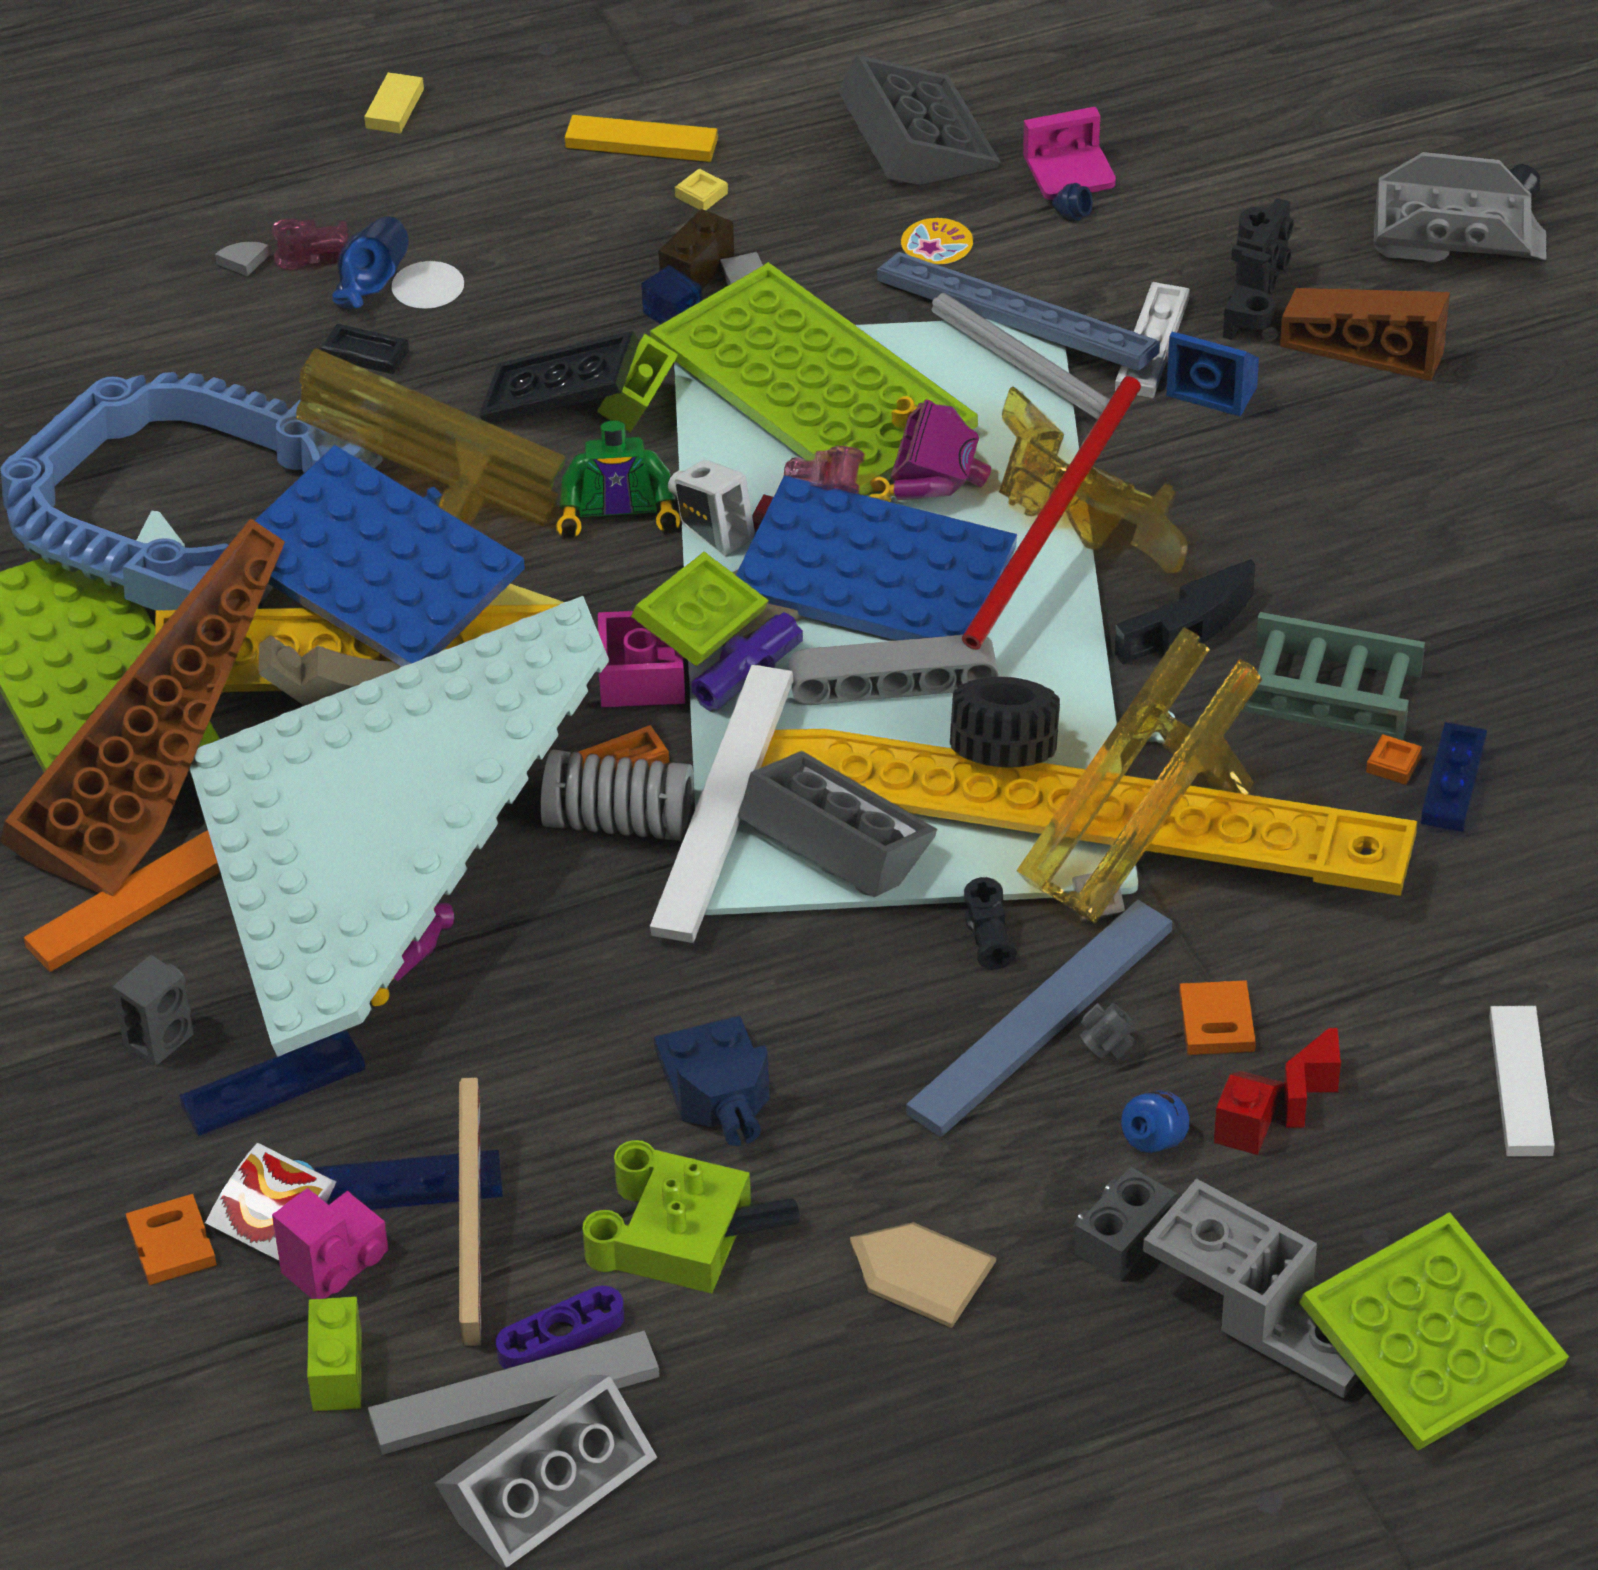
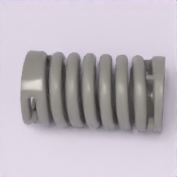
M552 750L547 758L542 782V824L544 827L560 829L570 826L578 831L585 827L591 832H598L602 829L608 834H614L619 831L625 836L635 832L637 836L643 838L652 833L657 839L665 838L666 840L683 842L690 824L694 792L693 767L691 764L670 763L667 768L665 794H663L665 766L661 761H654L649 771V765L645 759L637 760L633 768L631 759L627 757L621 758L617 765L613 756H605L602 763H600L598 755L590 754L585 760L583 769V758L579 752L571 753ZM564 764H568V766H567L566 784L563 783V781H564ZM598 794V804L596 808V799ZM646 795H647V807H646V811H645V810H644V805H645ZM562 796L565 797V808H564V810H563L562 800H561V799H562ZM614 796V806L612 810V801ZM630 798V808L628 812V803ZM662 799H664V800H665V802H664V809H663V814H662V817H661V810H660V808H661Z

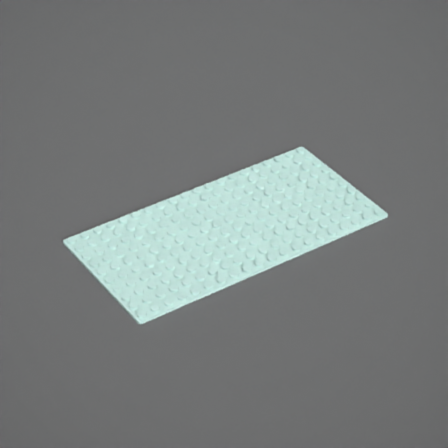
M986 319L1069 372L1065 345ZM946 321L856 325L978 414V427L973 429L979 437L974 458L991 466L989 478L982 487L966 481L951 496L897 500L893 496L891 502L1017 534V543L1012 554L1013 556L1079 450L1073 403ZM674 361L679 471L684 472L700 461L709 460L745 474L752 514L763 494L774 497L784 475L845 490ZM892 479L888 482L890 483V485L894 484L895 480ZM1083 481L987 637L992 640L998 677H1014L1036 682L1050 688L1060 698L1057 750L1053 757L1048 758L1047 761L1042 763L1124 775ZM872 491L866 496H869L870 494H881L883 493V491ZM682 523L684 567L705 551L731 572L739 569L752 540L727 556H723ZM805 617L796 622L803 630V641L777 661L775 668L789 670L788 663L790 657L802 649L897 640ZM722 646L697 667L688 660L695 809L741 693L740 691L722 707L713 709L711 712L702 707L696 696L692 693L691 682L720 659ZM791 686L775 730L831 729L951 748L950 727L953 693L804 705L794 699ZM911 813L937 828L936 836L899 886L873 897L860 893L851 883L837 875L825 872L819 864L803 855L791 852L785 844L769 835L757 832L753 825L741 819L704 915L965 902L964 889L971 880L979 877H989L998 881L1003 888V900L1075 897L1072 883L1073 877L1116 869L1121 894H1132L1138 889V877L1134 849Z

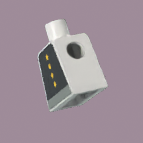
M703 460L686 471H677L671 476L668 489L677 496L682 523L723 556H727L754 538L755 530L745 474L712 461Z

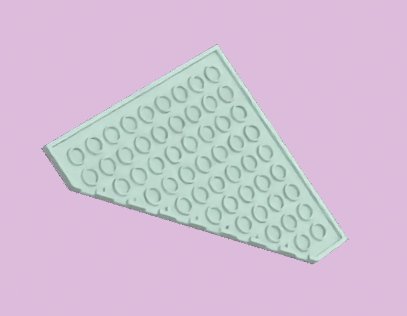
M583 596L561 603L533 616L523 618L518 622L483 634L450 649H445L412 664L402 666L387 674L364 681L359 685L324 697L316 702L284 713L253 727L243 729L238 733L203 745L197 749L190 766V771L269 1038L277 1057L363 1023L372 1010L369 1003L380 987L387 988L404 963L402 954L412 940L419 941L436 916L434 912L436 904L443 894H451L466 872L465 862L475 848L481 849L498 825L496 817L505 803H513L528 781L527 771L535 759H543L558 737L557 727L565 715H573L588 693L586 685L595 672L601 673L609 662Z

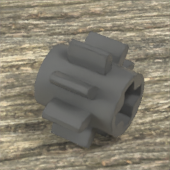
M1097 1003L1083 1016L1081 1023L1086 1029L1080 1034V1037L1086 1046L1098 1057L1104 1059L1111 1052L1119 1059L1134 1045L1135 1039L1130 1033L1136 1028V1025L1130 1016L1115 1003H1112L1106 1010Z

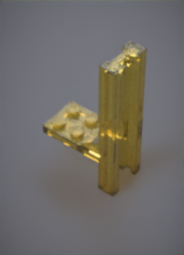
M314 348L300 370L299 383L302 384L301 401L297 406L296 419L449 485V489L445 490L440 499L439 508L469 526L473 523L485 501L544 526L557 504L559 494L551 491L557 473L564 466V455L317 348Z
M1184 627L1016 870L1026 883L1072 908L1079 915L1094 924L1100 918L1199 772L1209 776L1207 781L1222 791L1230 792L1233 790L1237 793L1248 794L1254 785L1253 780L1223 736L1254 693L1262 678L1254 666L1239 659L1193 728L1176 720L1168 713V710L1210 651L1207 646L1198 642L1200 638L1197 634ZM1154 732H1159L1165 740L1162 746L1172 753L1173 757L1079 893L1071 891L1067 894L1061 887L1051 882L1150 736Z

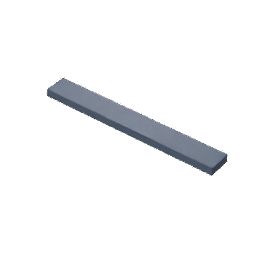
M901 252L895 254L877 269V281L932 300L941 293H946L984 318L1140 371L1160 353V341Z
M1140 900L1135 901L906 1104V1114L939 1137H942L1172 931V920Z

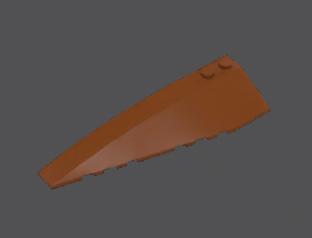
M250 518L4 821L0 842L38 868L95 892H104L113 896L162 835L283 549L284 540Z

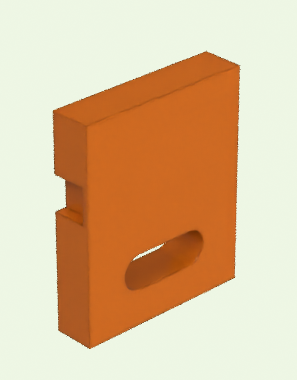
M1247 980L1180 984L1179 997L1181 1011H1183L1187 1055L1255 1052L1256 1041Z
M193 1194L125 1213L148 1285L217 1265L209 1238H207L205 1226Z

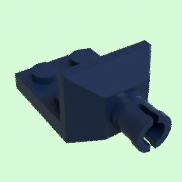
M741 1016L655 1036V1051L682 1121L709 1127L722 1125L726 1142L732 1146H741V1141L736 1131L738 1128L742 1131L746 1145L757 1139L761 1128L755 1116L769 1100L768 1052L765 1045L753 1048Z

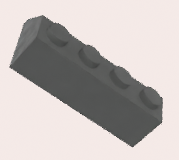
M803 751L750 772L739 813V818L753 825L757 832L775 838L785 844L791 852L807 857L819 864L825 872L841 877L854 885L860 893L873 897L885 893L902 883L935 838L937 828Z

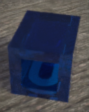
M670 265L641 283L643 313L659 324H663L702 301L701 285Z

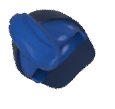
M383 216L362 231L353 234L344 244L338 256L337 267L340 282L332 293L333 302L336 305L345 309H358L362 307L364 302L361 296L380 292L394 275L409 245L407 231L397 218Z

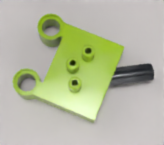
M632 1140L623 1143L615 1151L616 1187L618 1193L624 1199L639 1203L629 1226L624 1224L623 1218L618 1213L611 1210L595 1211L586 1217L582 1227L585 1259L592 1269L599 1272L619 1270L712 1294L737 1235L795 1225L800 1220L799 1208L796 1200L791 1198L749 1206L751 1203L749 1172L654 1150L650 1144L644 1141Z

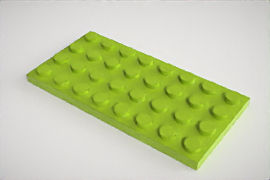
M769 262L650 330V337L678 354L675 359L678 364L848 492L866 496L874 491L870 482L875 477H884L888 481L892 480L890 477L905 428H898L892 423L891 411L897 409V400L902 396L912 398L915 406L923 403L926 399L937 405L951 406L969 428L973 430L978 427L977 413Z
M42 558L0 572V692L43 772H45L155 637V626L142 605L125 599L123 585L111 587L104 583L102 577L92 580L85 577L80 569L76 572L65 570L61 562L49 564ZM210 721L198 748L220 740Z

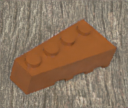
M1296 288L1282 316L1280 347L1431 381L1444 353L1450 292Z

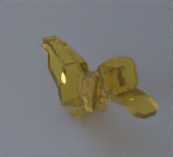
M1012 386L1008 391L1002 409V419L1015 435L1016 441L1009 457L999 493L1009 498V505L1015 506L1018 503L1025 507V515L1036 516L1042 510L1069 466L1068 463L1057 456L1065 434L1022 391ZM1093 466L1065 510L1072 527L1083 545L1089 549H1099L1123 518L1137 525L1131 545L1153 558L1166 573L1180 572L1187 555V540L1181 531L1168 520L1176 495V491L1173 490L1174 486L1165 483L1154 496H1150L1135 490V486L1132 483Z

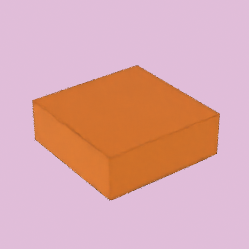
M1382 734L1367 761L1366 772L1407 785L1421 759L1422 746Z

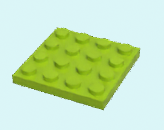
M1450 1212L1303 1293L1299 1302L1417 1451L1562 1368L1569 1358L1567 1353Z

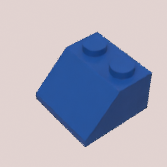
M1172 331L1169 336L1166 396L1241 416L1257 388L1259 357L1243 350Z

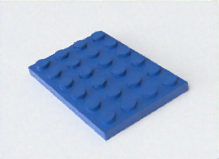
M336 445L327 451L255 520L285 541L268 584L401 667L443 651L525 569L523 557Z
M784 475L736 576L768 599V604L798 610V615L897 641L964 635L1009 563L1016 547L1017 534Z

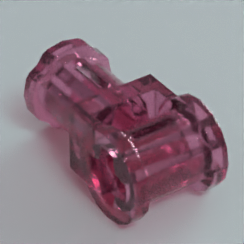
M283 219L276 222L272 227V235L277 240L274 262L280 268L294 270L306 264L320 263L319 254L340 252L349 239L346 221H339L338 225L318 228H316L314 219L304 221ZM290 253H294L293 259L291 258Z
M834 446L829 450L816 451L814 460L804 461L799 457L791 458L785 464L784 475L809 481L810 486L822 487L825 490L837 488L848 491V493L859 494L860 486L857 484L859 465L864 463L865 454L853 447Z

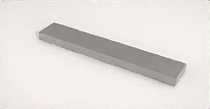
M645 1331L368 1407V1413L381 1455L533 1413L585 1375H610L619 1389L658 1378L659 1366Z

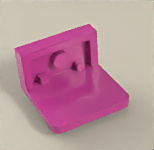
M1096 106L1024 120L1023 156L1045 199L1053 200L1058 192L1069 183H1079L1081 186L1088 187L1090 192H1099L1115 187L1116 177L1099 146L1100 114Z

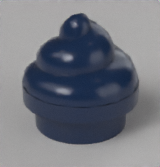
M1069 183L1058 192L1052 201V205L1065 219L1079 221L1082 217L1088 216L1091 213L1093 206L1092 194L1086 186H1081L1079 183Z

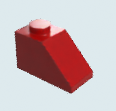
M1244 1071L1230 1074L1216 1107L1214 1143L1258 1155L1283 1094L1284 1082Z

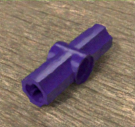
M783 612L780 615L776 614L749 637L744 638L741 635H737L731 638L722 649L720 659L691 682L692 693L698 699L699 704L710 712L713 709L722 707L742 690L751 665L775 668L777 661L803 641V630L797 625L794 617Z

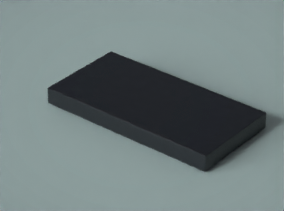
M629 331L498 363L479 417L484 425H489L622 393L639 344V339L634 331Z

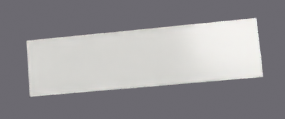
M1152 282L1134 332L1160 341V353L1140 371L1121 365L1115 381V391L1124 377L1131 376L1141 384V389L1137 395L1154 398L1168 359L1169 336L1172 331L1177 332L1189 301V288Z
M1491 1006L1489 1018L1506 1155L1553 1156L1554 1138L1536 1006Z

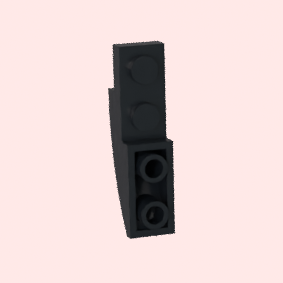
M1250 559L1237 565L1229 566L1224 570L1180 586L1178 601L1165 604L1160 608L1116 624L1115 655L1122 664H1126L1160 651L1168 661L1196 648L1215 636L1237 617L1252 597L1255 579V563L1253 560Z

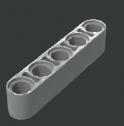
M963 635L802 649L794 653L788 663L794 680L792 683V693L794 699L804 705L953 693L959 685L968 681L999 676L992 640L987 637L980 649L977 650L971 649L963 643Z

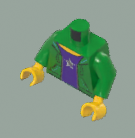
M604 422L601 425V439L585 442L584 453L578 454L573 458L562 476L560 509L564 510L563 516L557 521L556 531L561 536L562 522L565 519H570L576 525V537L582 528L579 518L575 516L576 511L579 509L580 517L655 513L657 512L656 505L661 508L656 517L658 528L664 531L662 518L665 514L672 513L676 517V526L679 529L682 521L680 514L673 510L672 503L675 502V495L668 489V483L671 478L669 469L654 451L645 449L641 438H626L625 424L623 422Z

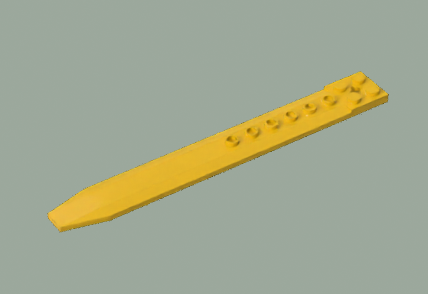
M831 729L775 730L760 767L762 768L803 751L913 814L1313 877V882L1398 896H1401L1417 833V821L1049 763H1037L1035 765L1014 768L994 767L965 759L959 753L954 752L952 748ZM1363 848L1371 849L1370 855H1362L1359 853L1362 852Z

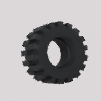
M986 677L963 683L953 692L950 727L951 748L965 759L994 767H1025L1045 762L1048 758L1053 757L1057 750L1060 698L1050 688L1021 678Z

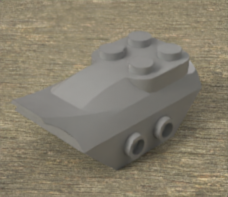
M1422 152L1379 178L1374 217V246L1378 252L1388 258L1437 262L1449 256L1450 251L1516 256L1546 261V230L1537 222L1531 211V193L1500 160Z

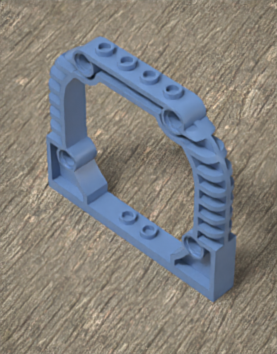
M165 372L157 376L151 383H146L144 375L135 376L127 380L119 377H106L96 381L85 392L77 396L36 435H33L16 453L8 457L1 466L3 505L7 509V517L12 534L17 541H21L24 544V548L32 555L41 554L42 559L49 564L61 562L62 567L71 572H76L80 569L85 577L92 580L102 577L104 583L108 586L118 587L123 585L126 600L153 610H176L224 552L228 544L184 548L178 541L168 538L143 543L70 517L54 508L55 486L105 440L131 436L140 431L149 422L181 420L205 425L277 451V461L281 466L293 470L302 469L305 473L334 445L369 466L377 467L382 462V428L299 400L289 409L283 400L274 398L270 402L266 401V396L263 393L254 391L249 395L246 394V389L243 386L233 384L230 387H226L223 379L215 377L206 382L202 374L190 373L183 379H178V375L175 372Z

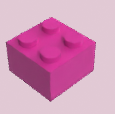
M633 611L598 612V633L609 658V662L602 672L599 673L601 707L685 704L684 657L632 618Z

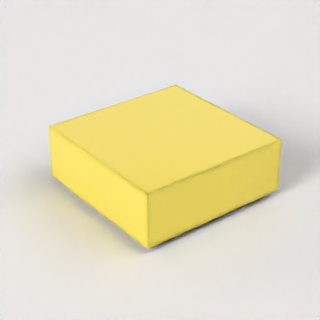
M701 169L696 170L675 186V197L699 210L709 209L728 194L727 182Z

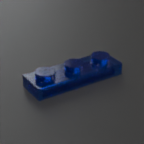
M1445 722L1422 809L1421 824L1464 832L1486 743V729Z

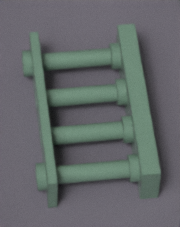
M1259 613L1256 648L1264 649L1258 672L1241 670L1237 689V711L1381 737L1384 734L1400 740L1404 739L1409 700L1401 699L1399 696L1405 675L1421 677L1425 642L1269 613ZM1281 652L1306 657L1299 679L1274 675ZM1322 660L1347 664L1341 687L1316 683ZM1364 667L1389 672L1382 695L1358 691Z

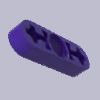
M596 1286L505 1327L496 1338L499 1364L502 1368L508 1369L566 1353L617 1330L624 1321L622 1295L613 1287ZM602 1306L604 1310H610V1312L603 1313L600 1309L595 1310V1308ZM580 1315L582 1316V1321H583V1322L587 1320V1323H586V1324H582V1323H581V1317H580ZM557 1322H566L573 1326V1330L564 1336H555L547 1331L552 1324ZM535 1334H539L541 1344L539 1343L538 1336L534 1338ZM517 1344L519 1348H526V1350L518 1352L516 1348L510 1349V1347Z

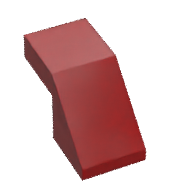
M1328 1028L1286 1062L1283 1089L1286 1128L1305 1127L1307 1092H1338L1341 1067L1338 1028Z

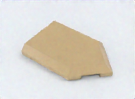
M914 1222L850 1237L853 1252L858 1258L863 1272V1279L869 1293L950 1328L954 1326L996 1262V1257Z

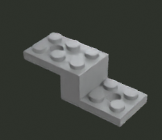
M1195 1179L1145 1237L1143 1251L1224 1295L1221 1331L1344 1398L1359 1380V1377L1332 1344L1321 1342L1316 1337L1324 1333L1299 1303L1303 1293L1321 1284L1314 1279L1317 1243L1208 1184ZM1213 1231L1222 1238L1214 1242L1202 1240L1198 1235Z

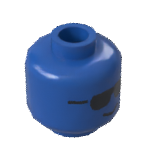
M1157 1090L1135 1096L1126 1104L1121 1116V1127L1124 1137L1132 1147L1141 1152L1155 1153L1176 1147L1185 1139L1189 1130L1190 1117L1187 1107L1180 1097L1169 1091Z

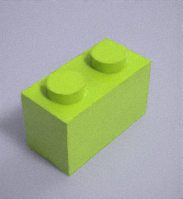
M644 334L638 344L622 393L605 397L597 412L611 421L623 422L625 429L631 432L678 354Z
M357 1297L309 1299L307 1378L313 1411L361 1409L362 1330Z

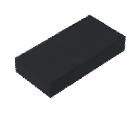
M336 324L322 345L321 351L322 358L394 375L409 351V344L406 339Z

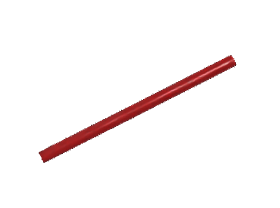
M1126 376L1121 381L965 631L962 641L967 647L975 650L980 649L1139 393L1141 384L1134 377Z

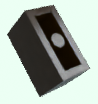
M700 209L658 250L660 286L678 293L679 289L688 296H692L691 290L678 282L679 277L689 283L697 295L721 271L720 259L734 257L733 221Z

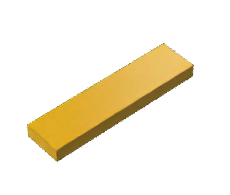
M572 115L565 135V148L711 162L718 140V129Z

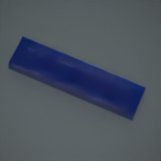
M343 1030L179 1095L180 1103L197 1135L201 1136L365 1070L364 1058L347 1030Z

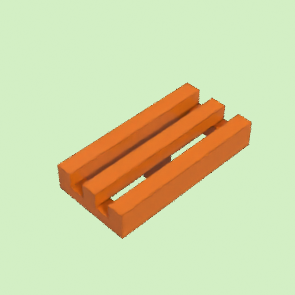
M651 725L579 751L583 758V769L585 760L590 754L598 755L600 763H602L601 760L605 756H614L617 765L621 758L627 757L631 759L633 768L637 760L645 759L648 762L649 770L654 761H661L663 764L670 762L669 751Z

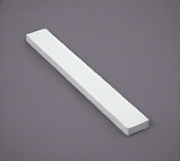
M751 665L650 924L652 936L694 943L741 820L739 813L750 772L760 769L794 681L792 671Z

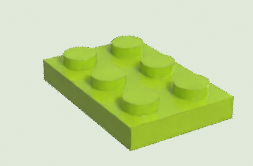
M704 551L639 602L631 617L697 667L764 611L769 600Z

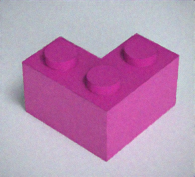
M306 1188L272 1214L281 1273L311 1299H325L332 1293L341 1291L349 1280L366 1267L375 1265L389 1251L385 1221L349 1191H346L328 1205L309 1188Z

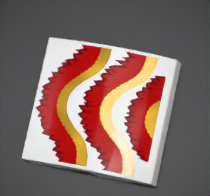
M257 1143L229 1179L205 1223L279 1260L272 1214L306 1188H309L327 1203L336 1181Z

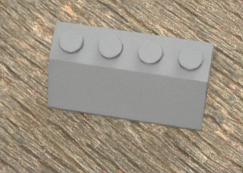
M585 1375L438 1480L435 1485L458 1524L503 1568H507L651 1463L657 1456L611 1376Z

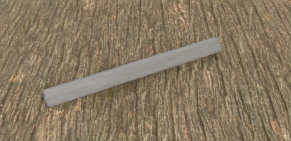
M941 293L937 298L933 299L932 312L1094 418L1098 419L1110 401L1109 398L948 294Z

